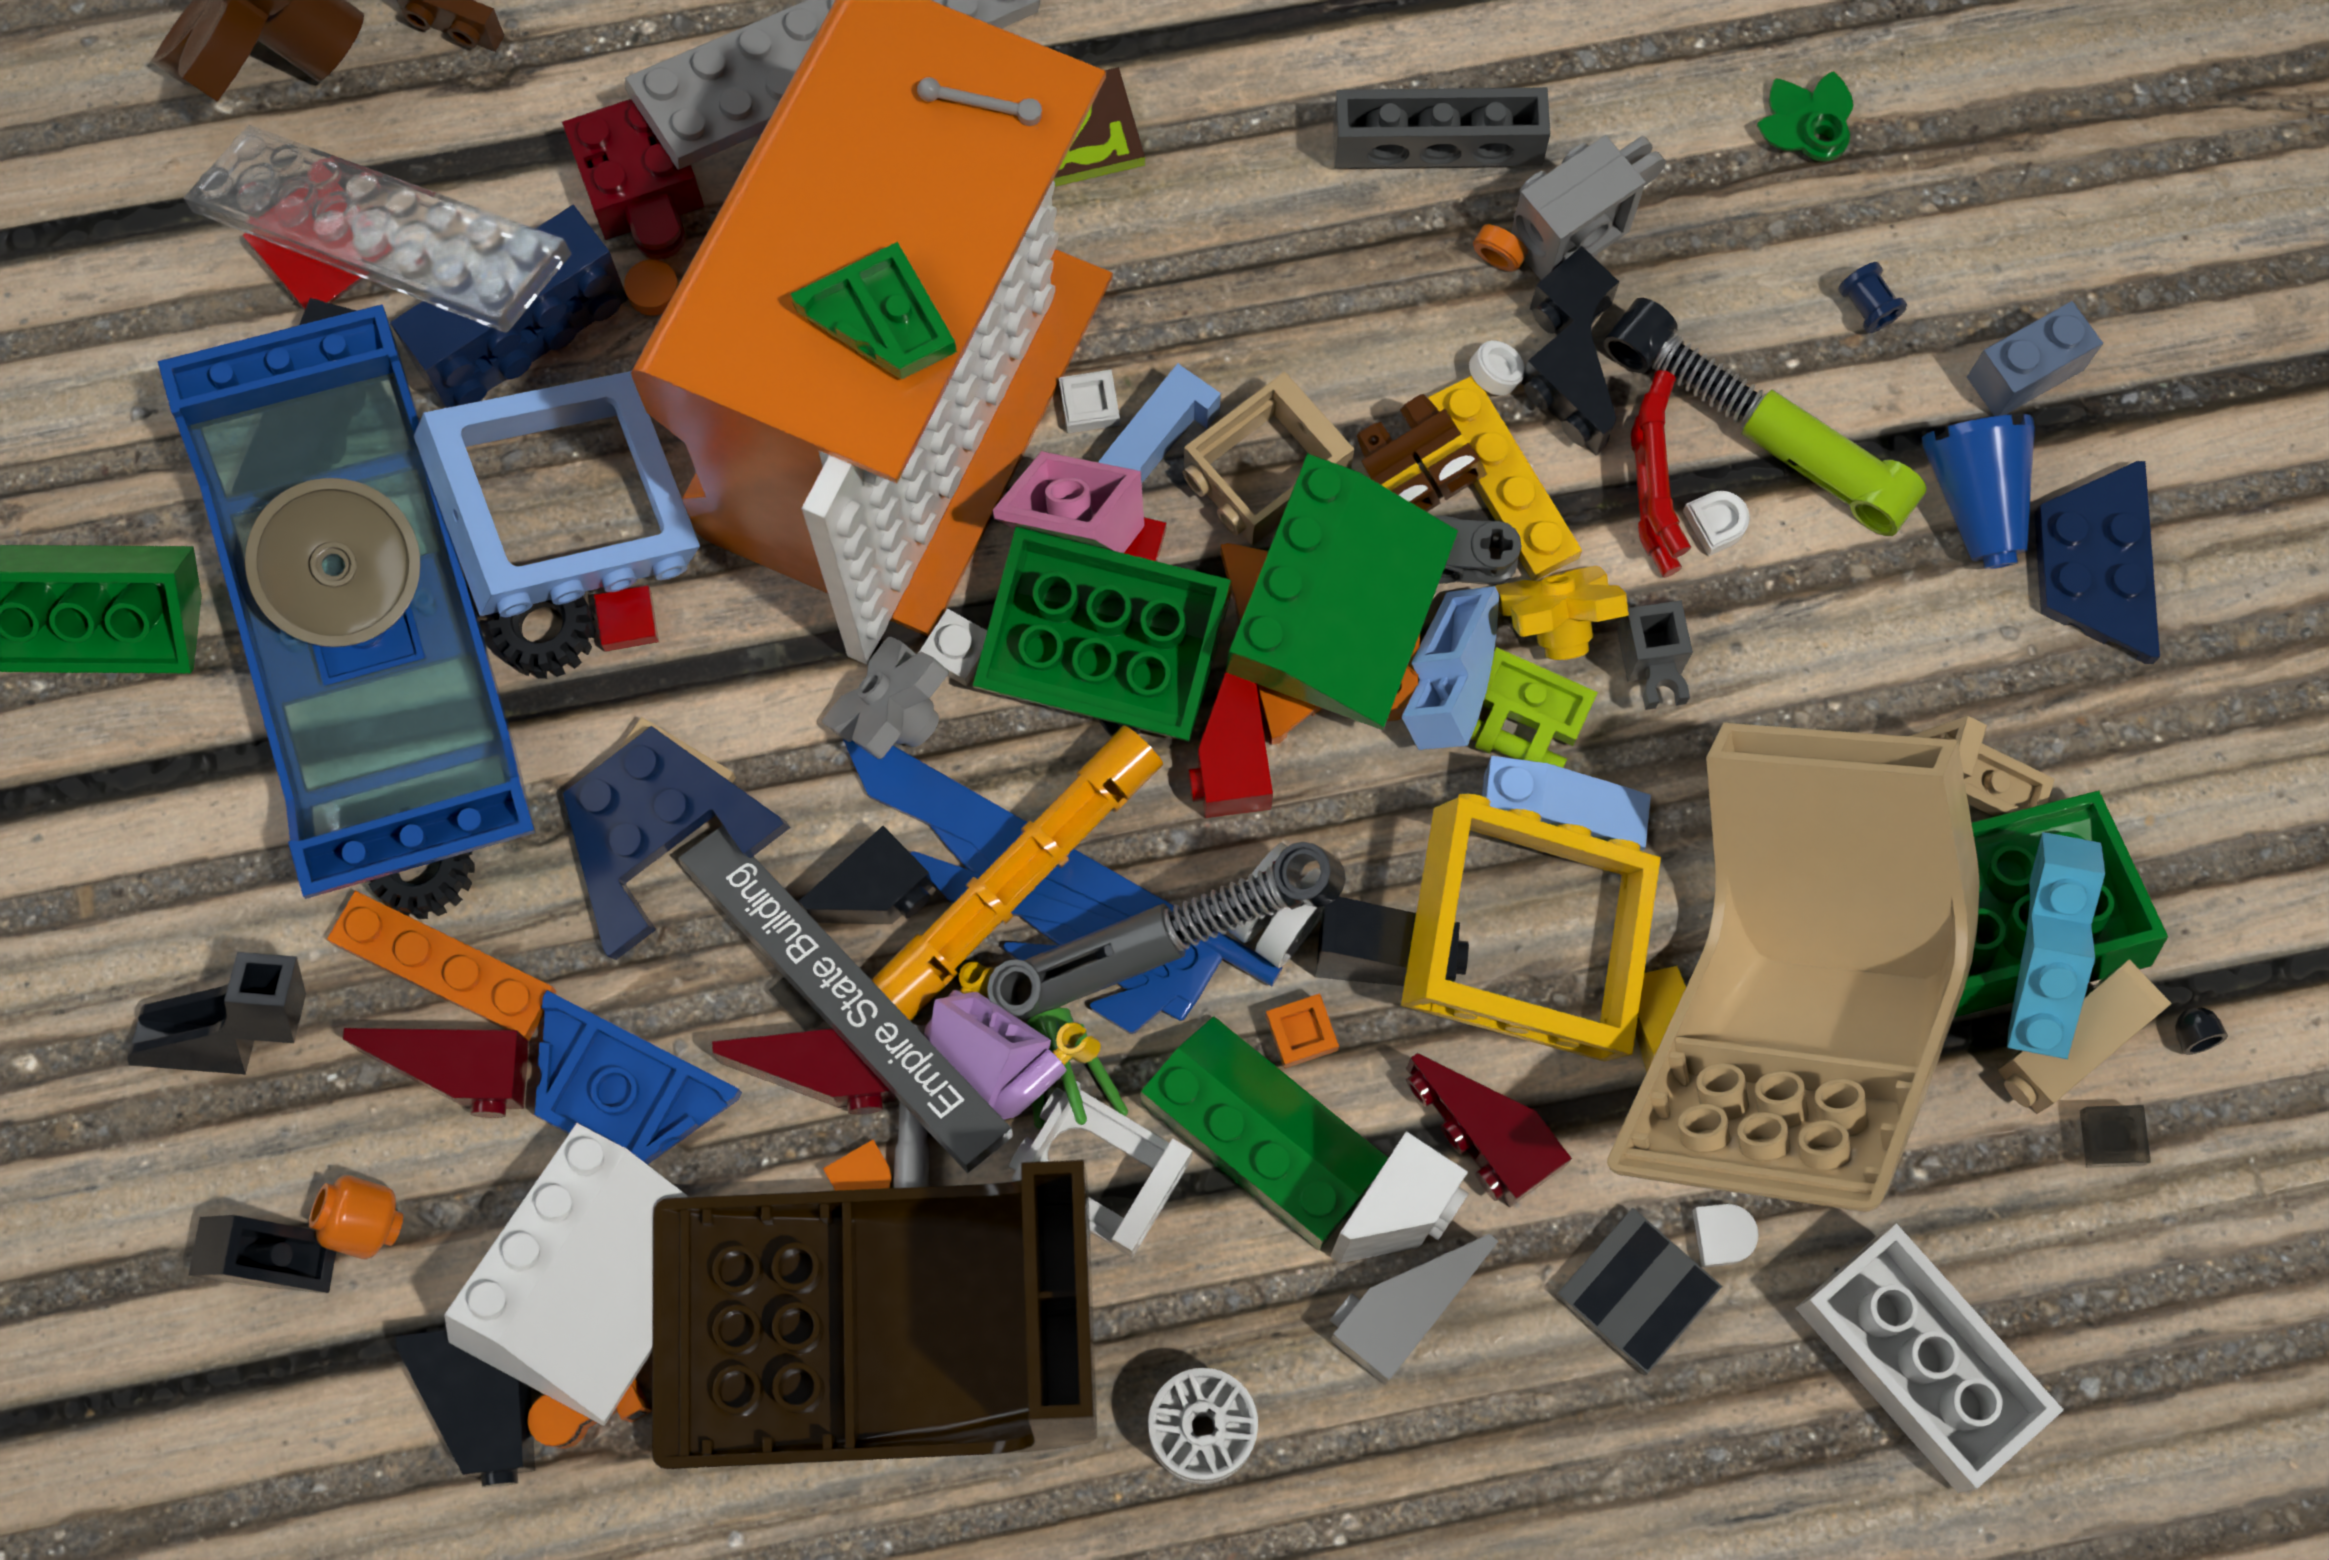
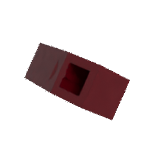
M1419 1053L1410 1058L1406 1070L1411 1075L1406 1079L1407 1085L1424 1107L1430 1104L1435 1107L1445 1121L1440 1127L1446 1139L1458 1153L1462 1154L1467 1150L1480 1168V1170L1475 1172L1479 1183L1494 1201L1502 1197L1508 1207H1512L1564 1169L1571 1161L1570 1155L1537 1111Z

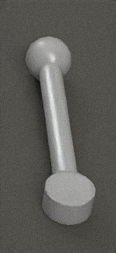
M932 77L922 79L917 86L918 95L926 102H932L937 98L1012 114L1018 116L1019 121L1026 126L1036 125L1041 120L1042 107L1035 99L1027 98L1020 103L1010 102L940 86L938 81Z

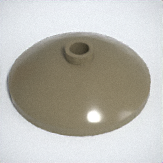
M321 478L290 487L275 497L262 510L248 537L245 553V570L247 581L256 603L266 617L280 630L309 644L323 647H346L357 645L379 636L401 618L409 607L418 586L420 552L415 533L409 521L388 497L372 487L356 481L340 478ZM337 556L343 560L345 568L340 575L330 576L324 572L322 563L327 557Z

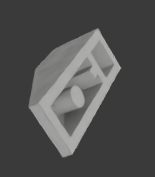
M1490 1234L1485 1235L1369 1288L1361 1300L1351 1293L1330 1319L1338 1327L1330 1341L1382 1384L1386 1385L1499 1241Z

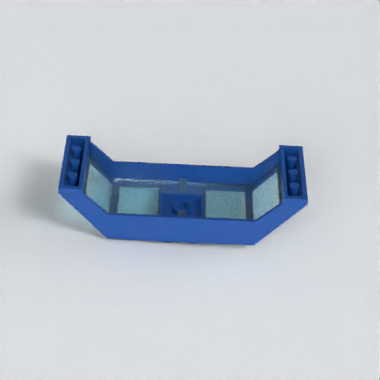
M383 304L157 361L171 413L177 423L200 486L286 802L290 836L288 844L303 897L308 899L534 834V824L518 755L469 585L414 439L420 419ZM314 479H348L368 485L379 491L402 511L409 521L418 542L420 576L417 589L409 607L401 618L384 633L357 645L323 647L300 641L286 634L262 612L251 593L245 570L246 545L257 517L280 493L297 484ZM329 556L323 561L322 568L326 574L337 576L344 571L345 564L340 557Z

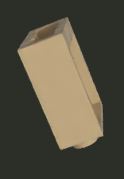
M1285 371L1184 447L1183 476L1189 486L1201 497L1207 494L1218 506L1217 514L1224 526L1235 536L1241 533L1252 546L1279 526L1294 486L1254 515L1210 465L1212 462L1275 415L1309 454L1349 469L1352 468L1354 455L1352 445Z

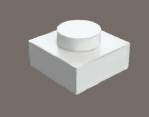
M946 609L919 652L926 653L935 658L949 671V677L967 686L977 671L987 630Z

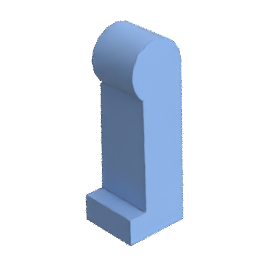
M1177 363L1098 463L1141 471V482L1143 483L1194 420L1205 428L1210 426L1220 413L1221 393Z

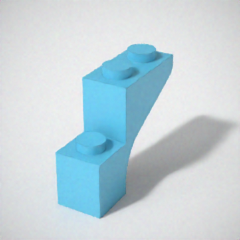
M2042 832L2029 881L2030 905L2028 924L2008 1030V1048L2068 1059L2095 961L2091 924L2105 876L2102 845L2100 842Z

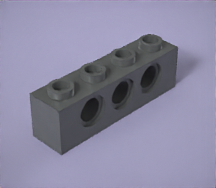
M1548 87L1336 90L1333 116L1334 168L1543 165L1550 138Z

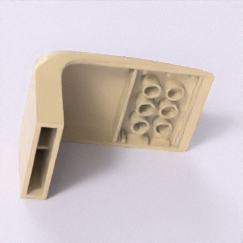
M1723 723L1706 757L1716 870L1715 899L1709 935L1700 959L1607 1158V1165L1613 1173L1622 1176L1860 1212L1875 1210L1880 1206L1889 1189L1923 1105L1946 1036L1964 991L1972 963L1978 924L1980 883L1978 859L1958 740Z

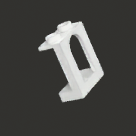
M1076 1081L1087 1116V1122L1084 1125H1079L1075 1121L1066 1091L1064 1092L1056 1088L1040 1114V1118L1046 1121L1035 1141L1026 1137L1009 1164V1167L1015 1170L1012 1181L1021 1180V1162L1048 1161V1151L1051 1143L1059 1134L1069 1129H1082L1091 1132L1153 1169L1125 1218L1089 1197L1090 1233L1133 1258L1190 1164L1193 1150L1173 1138L1170 1143L1082 1091L1080 1083Z

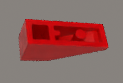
M1226 672L1198 749V768L1188 769L1192 801H1203L1205 818L1265 811L1272 808L1273 789L1257 685Z

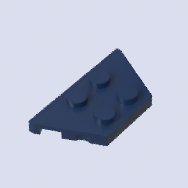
M2136 461L2041 504L2034 512L2040 611L2042 615L2060 624L2073 625L2079 628L2085 636L2104 645L2109 640L2138 654L2135 660L2139 662L2154 664L2160 658L2146 462Z

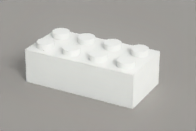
M1897 1223L1878 1234L1795 1308L1957 1493L1978 1489L2064 1411Z

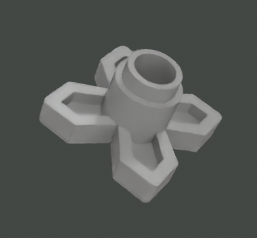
M888 637L868 661L867 676L861 682L859 688L842 695L823 718L822 723L846 741L850 742L853 740L863 750L877 759H882L894 743H905L909 747H917L932 735L938 725L939 715L934 710V704L929 698L948 676L949 671L932 656L923 652L915 654L903 642L893 637Z

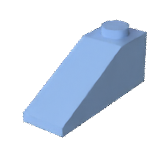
M1491 756L1484 774L1482 796L1490 800L1491 807L1505 811L1511 809L1530 810L1540 814L1542 822L1555 826L1561 824L1580 825L1590 829L1592 837L1605 841L1611 839L1629 840L1638 843L1641 847L1640 850H1645L1651 794L1548 763Z

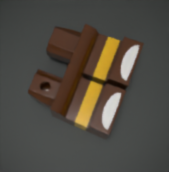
M1424 394L1413 398L1400 409L1411 430L1397 439L1392 440L1382 422L1374 423L1357 434L1360 448L1365 457L1361 462L1370 478L1426 512L1438 506L1441 502L1425 474L1418 466L1419 462L1424 465L1445 500L1487 475L1481 459L1465 440L1446 409L1444 408L1439 412L1438 408Z

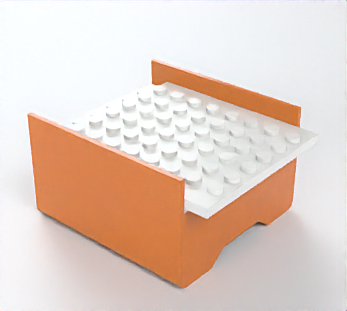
M932 0L834 1L631 371L632 379L646 413L686 444L696 473L682 500L696 533L718 547L827 593L847 656L866 665L883 636L889 621L929 637L943 616L994 515L993 509L1002 499L1059 385V377L1064 376L1113 278L1112 272L1055 249L1059 234L1054 231L1057 208L1052 206V195L1055 188V181L1053 180L1106 79V71ZM932 77L938 81L940 86L1010 102L1020 103L1027 98L1035 99L1042 107L1041 120L1036 125L1026 126L1019 121L1018 116L941 98H937L932 102H926L918 95L917 86L922 79ZM898 242L953 336L957 352L901 380L797 313L790 294Z

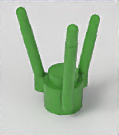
M1068 1008L1048 1010L1033 1016L1027 1021V1025L1051 1040L1049 1047L1051 1052L1058 1048L1056 1037L1059 1029L1066 1023H1074L1071 1011ZM1086 1032L1082 1037H1080L1077 1040V1042L1075 1043V1047H1077L1082 1042V1040L1087 1037ZM1097 1056L1092 1061L1087 1062L1115 1111L1126 1117L1128 1109ZM1069 1060L1064 1065L1067 1072L1061 1076L1075 1121L1079 1125H1084L1087 1122V1116ZM1044 1093L1032 1103L1034 1126L1038 1129L1043 1128L1045 1120L1040 1118L1042 1109L1045 1106Z

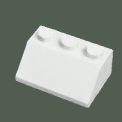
M1405 1132L1340 1232L1330 1257L1338 1263H1344L1419 1248L1428 1234L1439 1240L1469 1194L1459 1187L1468 1171L1408 1132Z

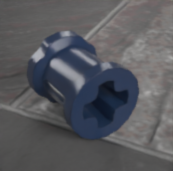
M1872 262L1859 268L1844 279L1838 287L1842 297H1850L1865 319L1863 327L1867 333H1874L1891 324L1906 311L1907 307L1903 298H1896L1882 278L1883 268L1879 262Z

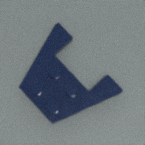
M652 726L563 793L603 950L608 957L614 960L620 958L656 930L627 887V882L715 815L720 819L742 853L749 858H752L791 828L787 821Z

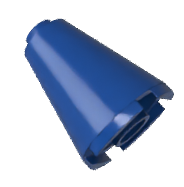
M2024 414L2020 425H2013L2012 415H2000L1957 423L1948 426L1949 437L1938 441L1935 439L1934 431L1922 437L1924 451L1971 560L1983 561L1984 569H1996L2018 564L2017 554L2026 552L2028 548L2035 432L2033 417Z

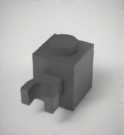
M1682 600L1628 608L1629 615L1622 618L1617 629L1627 682L1647 679L1642 695L1645 710L1656 709L1659 703L1656 688L1661 686L1668 687L1673 691L1676 706L1687 704L1690 699L1688 684L1680 674H1682L1693 651Z

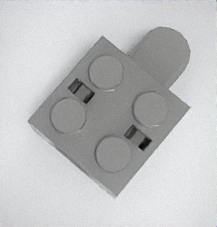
M1606 135L1590 146L1587 143H1582L1565 156L1560 166L1548 174L1545 171H1540L1531 176L1522 185L1519 191L1520 197L1517 209L1513 216L1514 221L1511 233L1519 238L1527 247L1528 254L1524 261L1540 280L1544 279L1581 246L1592 256H1595L1630 232L1644 186L1653 181L1666 165V160L1659 152L1650 153L1653 145L1645 136L1639 137L1620 151Z

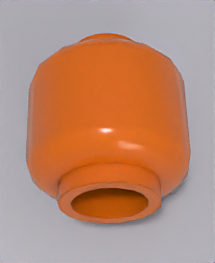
M351 1175L339 1177L332 1185L325 1183L315 1198L309 1217V1227L316 1229V1238L319 1245L365 1260L376 1255L383 1245L392 1246L400 1233L403 1223V1213L396 1211V1197L392 1189Z

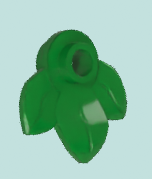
M1831 71L1820 80L1813 92L1780 78H1776L1773 81L1769 94V106L1773 115L1763 118L1757 124V128L1763 138L1778 149L1785 151L1801 150L1805 155L1817 161H1831L1840 157L1847 149L1850 141V130L1846 120L1854 106L1852 95L1842 78ZM1815 135H1825L1829 138L1830 142L1822 141L1815 137Z

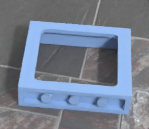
M631 371L428 411L422 415L414 434V439L480 616L499 612L501 617H511L529 610L535 603L552 600L553 604L556 605L566 604L579 599L586 591L604 587L606 592H616L630 587L637 579L655 575L657 580L670 579L687 570V565L700 547L650 415L646 413L632 379ZM617 416L661 533L655 536L524 566L512 565L507 560L466 447Z

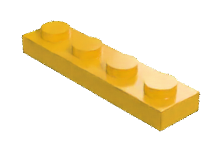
M1469 376L1429 396L1428 399L1438 408L1439 412L1444 408L1446 409L1465 440L1481 459L1487 475L1473 484L1495 521L1508 523L1518 532L1522 545L1518 559L1531 580L1536 581L1579 559L1583 550L1485 390L1475 382L1472 376Z

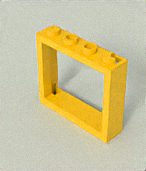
M1460 794L1458 798L1435 807L1401 1006L1603 1062L1632 1055L1661 857L1640 851V845L1633 841L1624 839L1605 841L1592 837L1591 830L1580 825L1561 824L1555 826L1542 822L1541 815L1530 810L1511 809L1505 811L1491 807L1490 800L1480 795ZM1470 830L1621 875L1600 1023L1445 980Z

